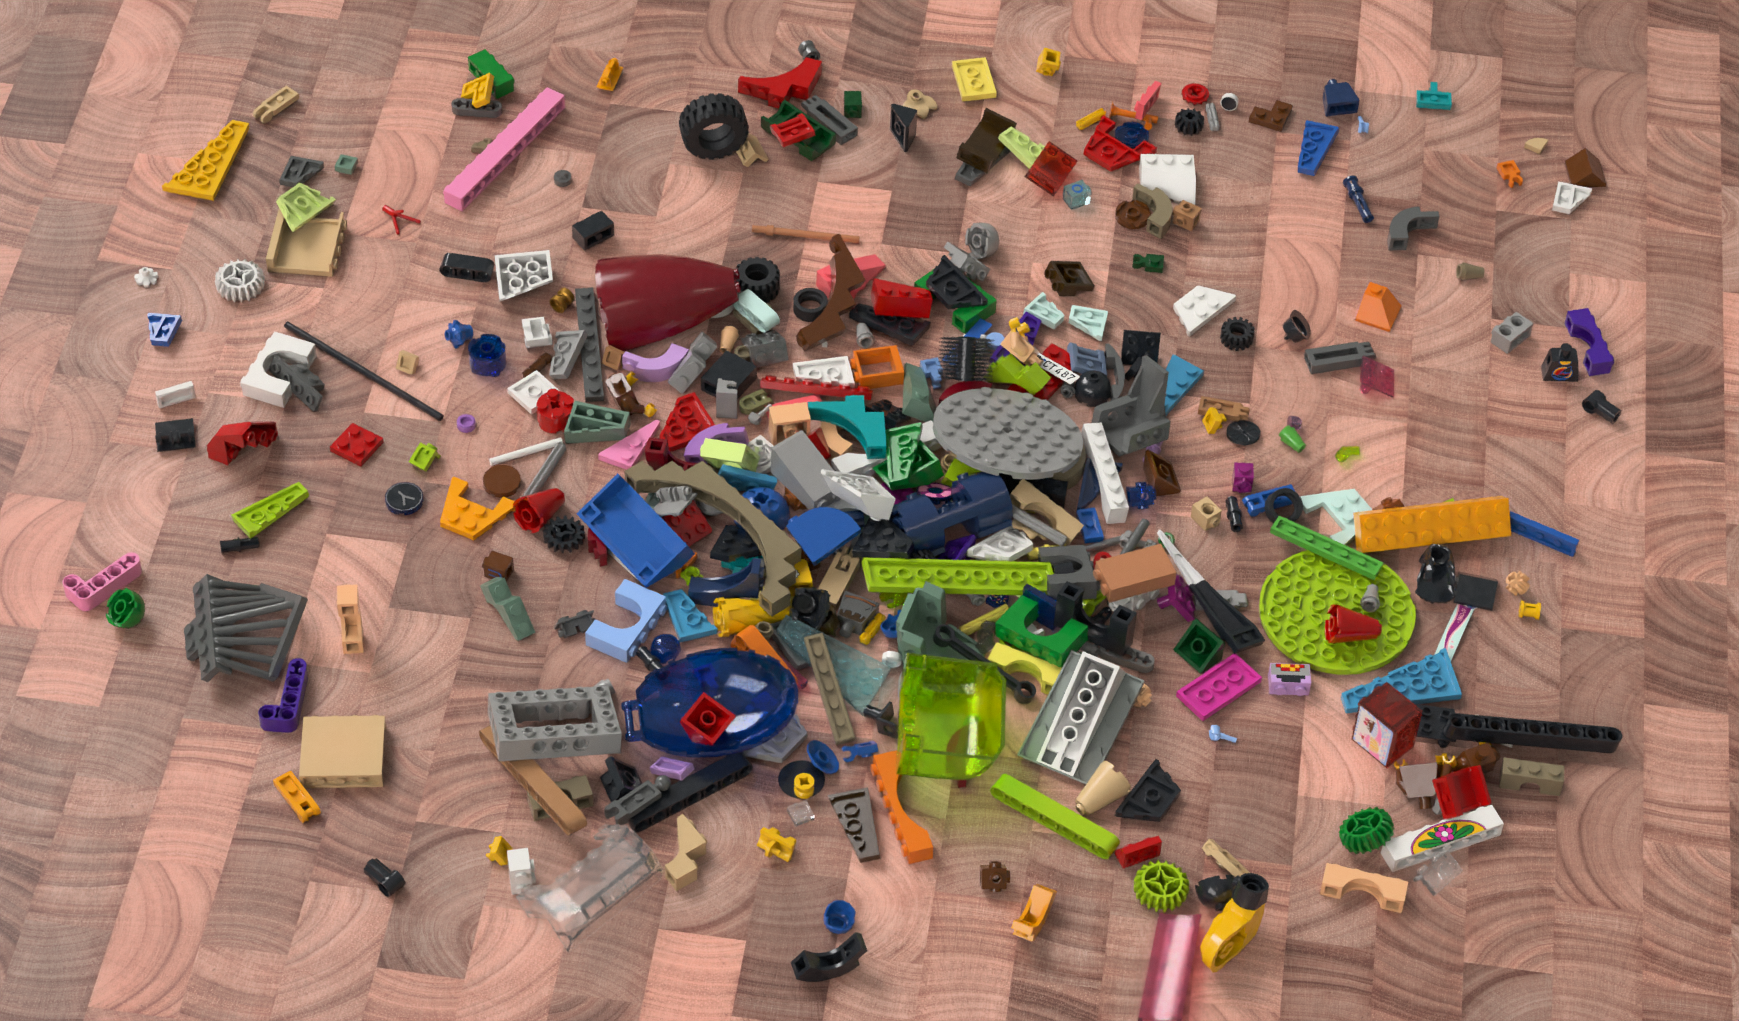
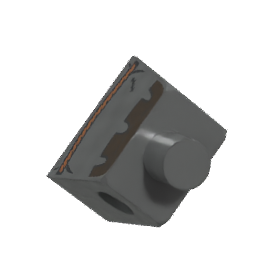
M845 591L837 613L841 623L839 626L841 628L839 631L840 635L849 638L852 633L861 635L865 632L866 627L876 614L879 613L880 603Z

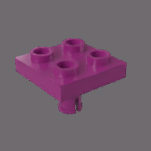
M1176 573L1175 585L1168 586L1167 595L1157 598L1158 606L1164 609L1172 605L1187 622L1195 620L1194 611L1196 608L1192 598L1194 594L1183 577Z

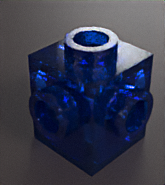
M1146 481L1135 482V486L1126 487L1128 506L1137 507V509H1148L1149 505H1154L1156 490L1152 485L1147 484Z

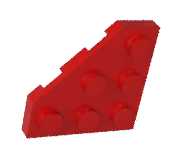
M695 392L677 398L675 407L670 412L666 425L659 435V439L668 440L670 452L686 447L695 435L715 425Z

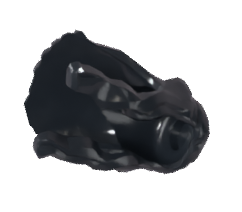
M1431 544L1419 559L1421 569L1417 577L1415 594L1432 604L1447 603L1455 597L1454 586L1457 582L1455 581L1454 558L1451 550L1445 545Z
M815 587L795 588V596L792 600V607L789 610L790 617L794 621L800 618L804 622H808L812 627H815V630H819L822 627V622L826 621L830 610V594L827 590Z

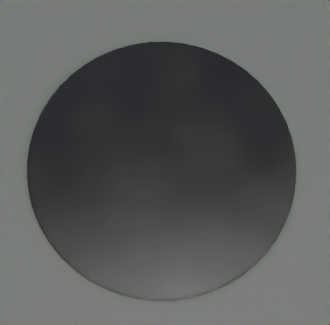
M794 761L781 769L778 776L779 786L784 793L791 797L799 798L794 793V779L798 774L808 773L813 776L814 793L812 796L819 793L824 786V773L816 768L812 762Z

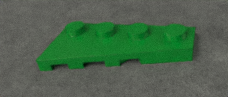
M921 422L885 430L890 488L906 485L910 482L923 430Z

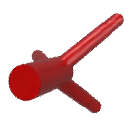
M388 205L382 207V211L392 217L397 235L400 234L396 220L397 217L421 223L418 219L401 214L404 213V210L395 211Z

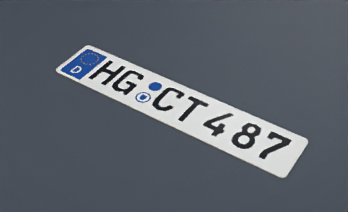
M1038 354L1044 360L1040 367L1065 382L1072 384L1080 377L1044 355Z

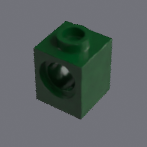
M844 91V116L846 118L862 117L861 91Z

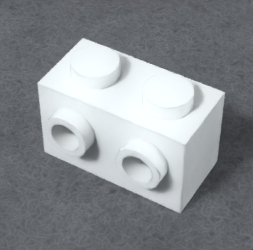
M528 848L507 850L512 895H523L533 892L532 884L536 883L534 859H529Z

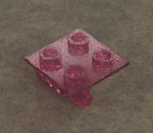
M1362 356L1360 391L1363 394H1367L1371 389H1374L1393 398L1394 369Z

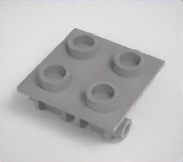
M688 486L659 488L656 491V496L660 498V502L653 510L660 517L665 515L678 516L683 513V510L692 503V500L698 494L692 493V489Z

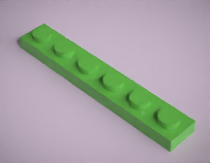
M1278 516L1270 529L1271 534L1370 579L1375 580L1383 567L1384 562L1284 517Z

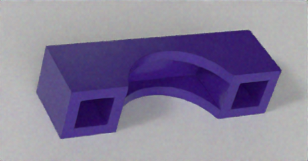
M1588 308L1567 311L1564 324L1570 337L1580 338L1590 346V349L1586 350L1583 361L1588 375L1595 376L1610 373L1612 365H1614V357L1608 351V345L1601 336V330L1595 323L1594 315H1591Z

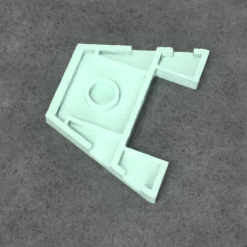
M1355 489L1300 496L1303 503V511L1306 514L1320 507H1323L1342 529V531L1331 535L1330 539L1344 545L1351 543L1355 537L1353 512L1372 510Z

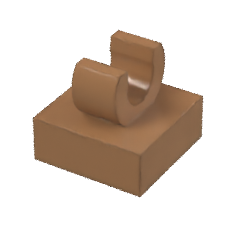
M607 346L602 364L615 370H620L622 356L625 352L613 346Z

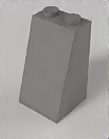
M802 430L771 447V473L809 510L827 507L841 499L831 492L821 474L822 469L834 470Z

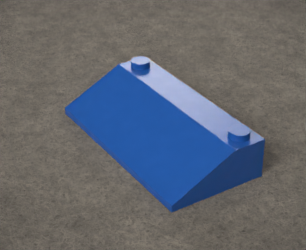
M618 473L576 513L646 588L680 569L695 555L693 550Z

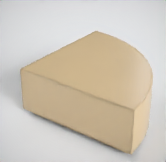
M1530 139L1525 143L1524 148L1541 154L1548 143V139Z

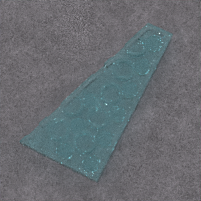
M786 615L777 628L776 633L811 666L804 644V637L822 632L798 620L794 621L792 617ZM823 633L842 696L863 716L864 708L866 705L871 704L891 671V667Z

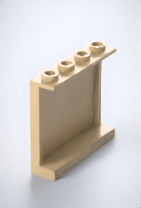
M279 208L266 256L267 271L333 277L334 269L337 270L338 268L337 256L340 257L341 255L340 244L344 243L343 231L347 230V220H344V212H341L339 220L313 218L292 232Z
M385 716L303 717L299 779L303 787H383Z

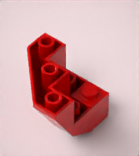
M251 421L222 425L206 445L208 458L229 465L232 460L236 459L238 452L245 448L246 445L256 448L260 444L268 448L278 437L276 422Z

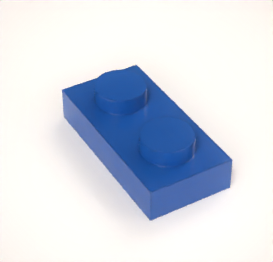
M1095 507L1076 510L1077 519L1084 525L1081 529L1084 543L1103 541L1104 535Z

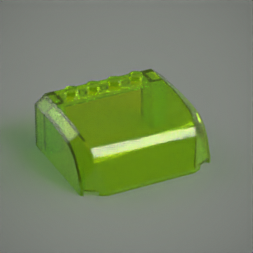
M914 653L906 654L899 689L896 774L934 779L967 780L980 776L991 767L1005 747L1006 679L997 669V663Z

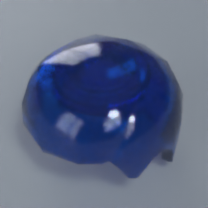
M660 634L653 639L649 651L660 659V663L666 664L670 659L676 660L681 652V644L672 634Z

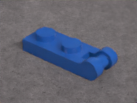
M1292 484L1245 496L1242 502L1248 508L1247 512L1249 515L1255 517L1259 513L1265 512V501L1276 490L1288 488L1295 491ZM1280 496L1275 499L1273 507L1276 509L1292 505L1293 503L1286 496Z

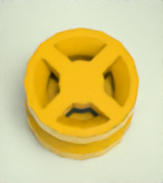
M801 773L795 777L794 793L797 797L807 799L813 795L814 778L810 774Z

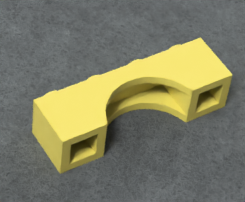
M997 642L987 658L1009 675L1015 672L1031 674L1039 681L1041 692L1047 695L1062 669L1041 658Z

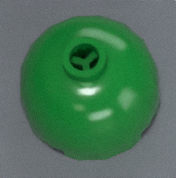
M128 588L116 590L107 602L106 607H109V610L106 613V618L115 627L125 629L135 627L144 617V600L133 590Z

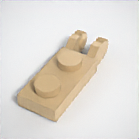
M285 86L263 101L260 106L254 109L252 115L255 118H260L261 122L266 124L273 116L300 98L299 94L290 87Z

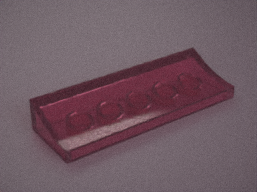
M1159 913L1138 1021H1182L1202 914L1172 915Z

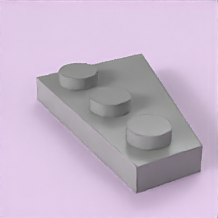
M585 330L556 332L557 343L554 344L553 348L555 356L552 358L549 374L553 380L568 379L588 336Z

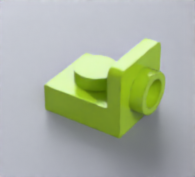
M420 442L409 463L427 472L434 458L439 459L441 455L437 452L438 448L428 443L425 445Z

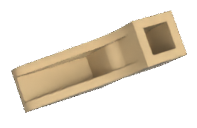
M684 814L677 818L679 853L671 862L665 865V878L676 891L697 880L698 866L694 860L706 854L707 840L702 833H698L692 820H688Z

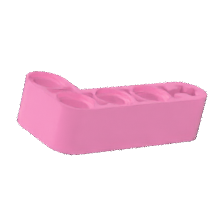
M127 553L87 582L74 574L66 576L63 579L65 596L80 610H92L108 599L116 590L122 589L141 575L142 569L139 556L135 553Z

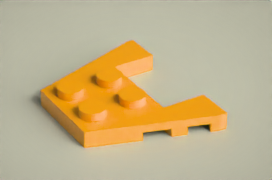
M453 476L440 519V527L475 540L491 529L495 522L498 520L502 521L509 512L515 511V507H513L514 501L502 497L494 510L462 498V495L469 487L468 482Z

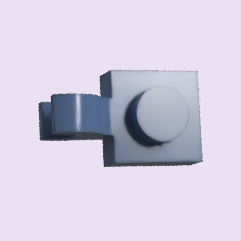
M938 357L920 361V368L926 378H931L933 389L941 388L940 381L942 379L939 376L942 375L938 373L943 372V370H938V368L942 369L938 362Z

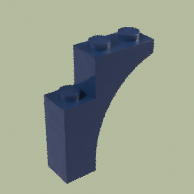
M753 558L744 569L727 576L714 578L691 576L688 597L695 605L718 607V603H714L716 598L740 599V597L758 599L759 592L764 589V567H761V559Z

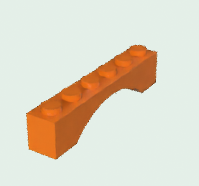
M897 750L873 755V764L870 765L871 773L877 778V789L883 794L882 801L884 807L889 810V821L896 828L894 829L896 840H900L902 844L900 846L902 856L907 858L909 864L933 859V844L928 831L918 826L909 818L898 799L897 788L902 779L903 766Z

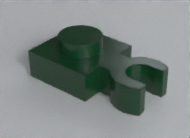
M1147 253L1146 257L1139 254L1133 255L1132 268L1140 269L1144 267L1146 272L1163 273L1164 255Z

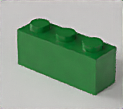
M486 49L468 57V69L476 78L488 73L494 76L491 94L496 99L514 91L515 80L513 76L508 74L504 66L499 64L495 57Z

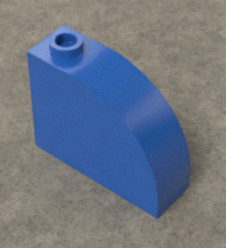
M831 507L811 509L799 517L797 515L792 517L786 525L787 530L794 540L799 543L813 566L819 564L862 533L853 518L845 512Z

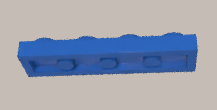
M1510 511L1512 532L1574 557L1579 539Z

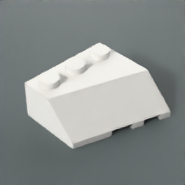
M1141 154L1139 165L1140 185L1152 191L1156 187L1161 189L1175 203L1180 204V201L1185 200L1195 205L1196 175L1194 155Z
M549 250L495 255L500 302L553 282Z
M821 470V474L833 494L869 515L873 520H889L896 498L873 477Z

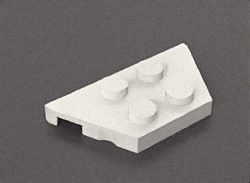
M1196 286L1174 303L1173 309L1176 315L1179 316L1181 324L1187 329L1186 333L1190 337L1235 302L1236 295Z
M1009 526L970 547L967 550V556L988 561H1015L1032 551L1033 543L1026 537L1024 532H1019L1018 529Z

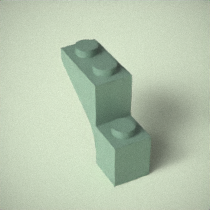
M496 577L480 585L487 603L492 604L497 609L517 641L535 633L521 597L512 596L505 578Z

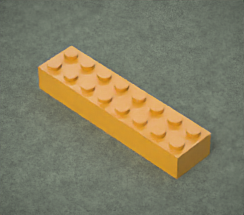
M1504 496L1353 512L1356 550L1361 553L1511 536L1509 498Z

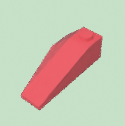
M875 254L854 259L865 278V282L861 287L850 291L853 299L886 266ZM830 265L818 270L816 276V287L823 291L828 299L832 281Z

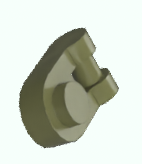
M760 389L742 397L739 401V409L742 413L750 415L751 412L756 413L763 410L768 404H774V401L767 397L764 389Z

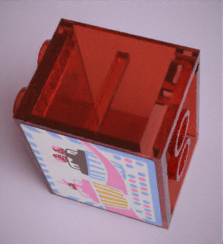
M1388 682L1382 686H1377L1368 697L1365 696L1359 701L1358 711L1355 715V725L1352 729V740L1388 768L1414 747L1423 711Z

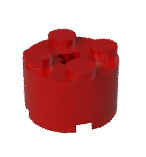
M549 389L547 393L539 397L536 404L537 420L543 431L551 434H556V431L564 432L574 405L573 397L557 389Z

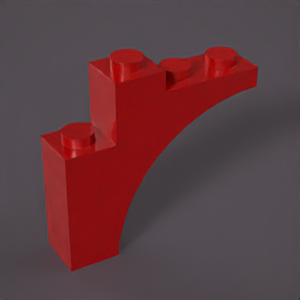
M806 57L793 70L774 77L752 78L740 76L738 79V93L768 100V106L780 108L784 100L789 102L791 97L807 100L810 98L822 74V61Z

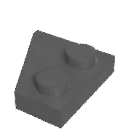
M290 156L280 177V185L294 187L298 183H305L324 168V162Z

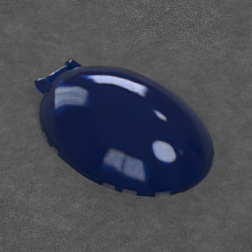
M717 648L687 654L686 658L677 661L673 659L668 661V665L661 669H654L645 676V680L635 690L637 699L621 703L627 732L625 733V740L627 742L643 741L652 748L667 754L688 758H717L745 752L766 743L778 735L790 723L798 705V686L790 670L782 666L779 660L768 654L766 656L757 654L755 650L749 649V652L738 651L737 648ZM703 692L736 715L713 746L692 742L680 723V720ZM634 710H638L640 730L636 731L634 730L632 713Z

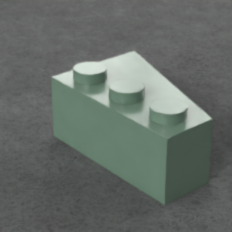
M575 401L564 430L565 442L569 444L622 440L627 437L631 425L630 414L621 410Z

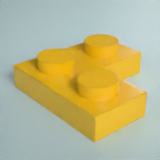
M488 73L463 84L461 98H473L472 105L476 109L490 103L494 76Z

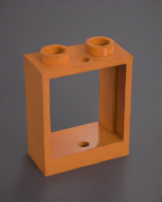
M897 345L853 351L850 366L851 370H855L854 381L859 386H868L869 389L904 385V369ZM890 362L892 372L863 375L862 365Z

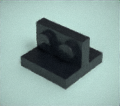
M612 756L605 760L608 771L600 779L610 802L619 800L643 784L634 766Z

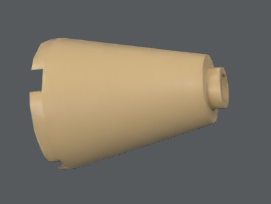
M1103 761L1098 766L1076 798L1075 808L1081 815L1086 814L1089 816L1131 791L1129 790L1131 786L1128 780L1120 771L1118 773L1112 769L1115 766L1110 762Z

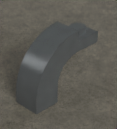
M1411 207L1399 212L1390 223L1387 238L1388 250H1406L1409 239L1408 233L1412 230L1437 229L1440 217L1439 211L1421 212L1420 207Z

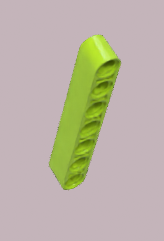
M1002 774L990 789L992 796L1102 859H1109L1120 845L1119 838L1113 833L1010 775Z

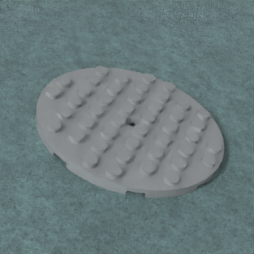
M988 387L966 390L944 399L937 406L934 413L933 432L940 445L946 451H952L956 454V459L964 464L992 475L999 476V473L1008 474L1013 479L1053 477L1054 473H1064L1071 469L1078 462L1082 453L1083 437L1075 422L1063 411L1051 405L1049 401L1033 397L1030 393Z

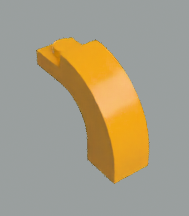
M1040 884L1034 885L1022 915L1013 921L1011 927L1014 929L1013 935L1033 942L1047 919L1057 891Z

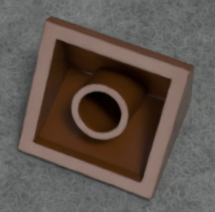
M1586 148L1565 160L1564 164L1570 184L1587 188L1606 187L1600 160Z
M1146 450L1143 470L1152 497L1180 493L1181 489L1172 463L1151 450Z

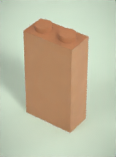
M1161 544L1098 560L1095 564V570H1093V576L1100 582L1101 592L1103 596L1107 597L1109 603L1175 585L1177 573Z

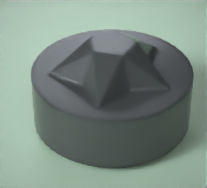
M559 170L554 174V183L557 186L566 187L571 184L572 176L569 171Z

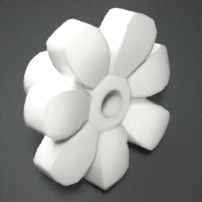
M143 267L139 270V274L134 276L136 284H143L145 288H148L150 283H157L158 273L153 272L151 268Z

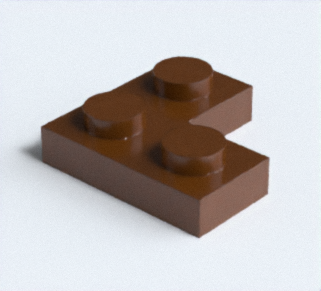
M1276 100L1271 111L1255 106L1249 117V123L1282 132L1293 105Z

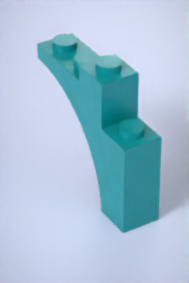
M864 395L845 396V401L808 402L811 420L828 422L850 432L861 443L867 459H886L884 412H865Z

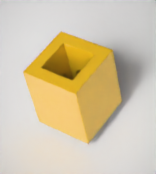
M1044 47L1038 57L1036 72L1042 73L1045 76H1053L1055 71H1058L1060 68L1061 52Z

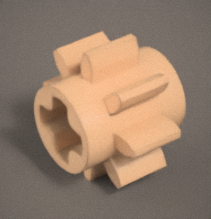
M1521 571L1518 573L1512 572L1506 578L1508 585L1505 588L1515 596L1518 593L1522 595L1529 589L1530 584L1527 581L1530 578Z
M1146 684L1143 685L1133 705L1134 707H1141L1142 705L1146 707L1150 703L1152 694Z

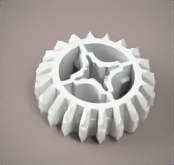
M237 259L236 262L230 260V264L224 263V266L219 267L215 275L216 290L227 301L231 299L234 303L237 300H240L241 303L245 299L249 301L251 297L256 298V295L261 294V290L264 289L265 276L262 268L258 264H254L253 261L247 262L246 259L243 261Z

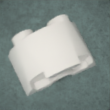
M544 317L522 319L526 348L552 345L549 323L545 324Z

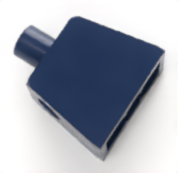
M1330 79L1324 86L1322 97L1325 116L1357 113L1360 100L1349 83H1338L1336 79Z

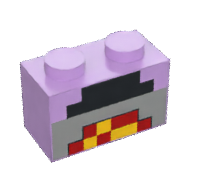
M1270 663L1268 672L1269 694L1309 695L1311 687L1310 664Z

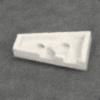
M848 356L793 363L795 379L798 382L807 379L813 380V383L816 384L831 382L834 386L849 384L851 388H855Z

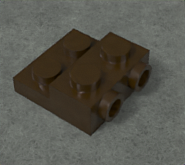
M1050 261L1044 272L1045 278L1049 279L1052 283V290L1057 291L1059 296H1075L1077 291H1093L1095 287L1080 261Z

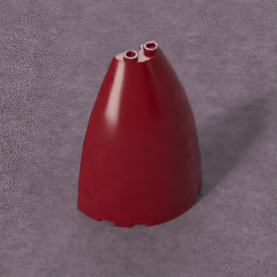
M665 254L620 256L599 259L595 267L597 297L601 306L600 314L602 323L605 324L608 345L621 351L642 347L695 327L739 301L738 293H741L740 283L737 282L740 279L738 268L732 269L713 262L686 256Z

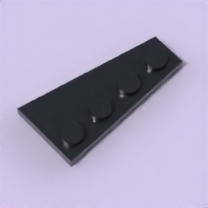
M858 303L849 312L850 319L859 323H865L868 327L911 346L922 337L931 324L929 321H924V323L915 321L916 318L914 317L906 319L899 316L875 315L872 306Z

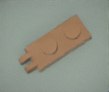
M1201 396L1198 414L1205 416L1208 409L1214 407L1219 414H1224L1227 420L1236 422L1240 421V419L1247 420L1250 409L1244 407L1241 403Z

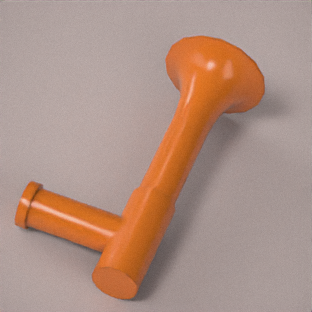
M1112 101L1109 119L1117 115L1136 119V112L1120 109ZM1150 114L1144 116L1141 121H1145L1144 127L1146 130L1152 128V123L1157 124L1158 116Z

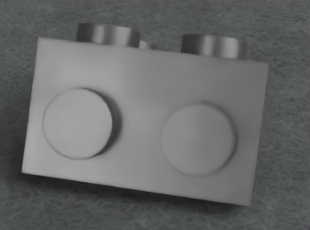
M773 329L757 335L755 333L747 334L745 338L741 339L742 344L749 349L751 362L757 367L789 360L785 338Z

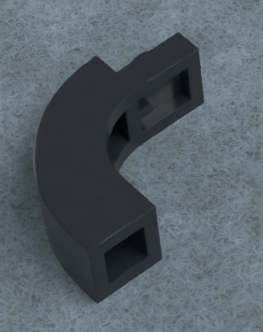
M855 932L839 947L831 951L814 953L803 950L790 963L797 980L821 982L840 977L860 965L858 959L868 950L862 934Z

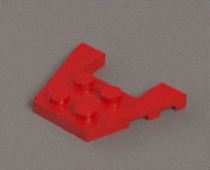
M1103 115L1099 125L1095 128L1093 136L1089 139L1083 155L1111 172L1140 160L1141 154H1155L1157 147L1146 140L1134 149L1128 147L1108 134L1115 128L1116 122Z

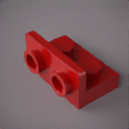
M1159 835L1152 838L1148 837L1143 841L1128 844L1123 848L1115 850V856L1122 868H1126L1160 856L1162 841Z

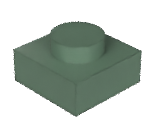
M341 154L335 164V171L352 175L358 164V158Z

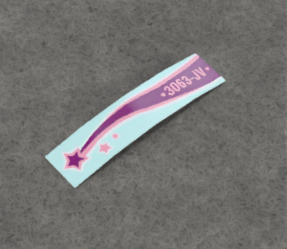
M1457 604L1435 654L1439 653L1441 649L1446 648L1450 661L1452 660L1474 609Z

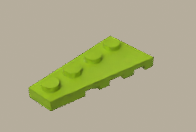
M297 482L231 516L239 528L251 539L307 499L309 493L300 482Z

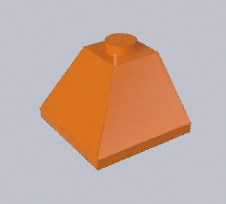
M1369 282L1355 321L1390 332L1402 305L1387 287Z

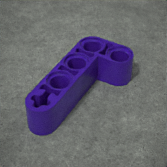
M295 658L290 661L280 705H264L259 709L260 727L264 731L290 733L298 728L308 682L305 660Z

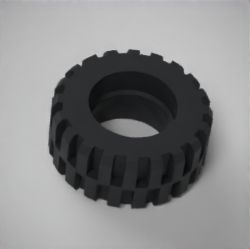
M710 93L708 96H699V99H694L690 102V105H686L679 117V128L685 148L694 156H699L702 159L714 160V158L721 159L726 155H732L733 151H738L749 134V126L743 106L737 99H733L729 95L724 96L722 93H718V95ZM723 123L722 126L716 129L704 130L709 125Z

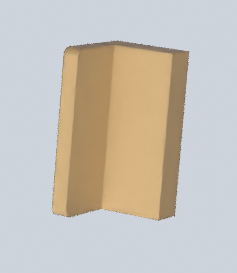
M750 133L745 143L736 151L746 167H749L757 158L765 162L769 160L757 137Z

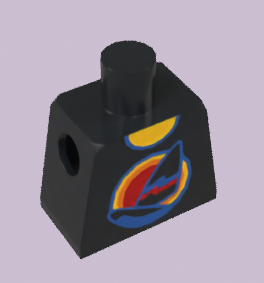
M1563 343L1560 348H1550L1541 365L1543 381L1578 382L1577 350L1568 343Z

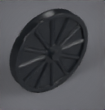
M1234 421L1228 425L1226 435L1235 444L1251 445L1259 440L1260 429L1255 423L1250 421Z

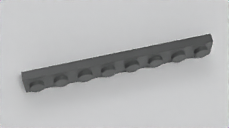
M593 288L575 289L578 329L585 330L588 334L581 349L585 402L604 401Z

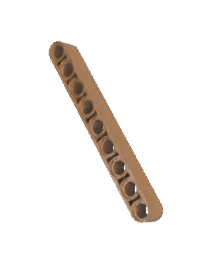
M489 725L479 730V736L483 744L498 759L491 726ZM533 759L500 761L568 836L587 826L586 818L580 809Z

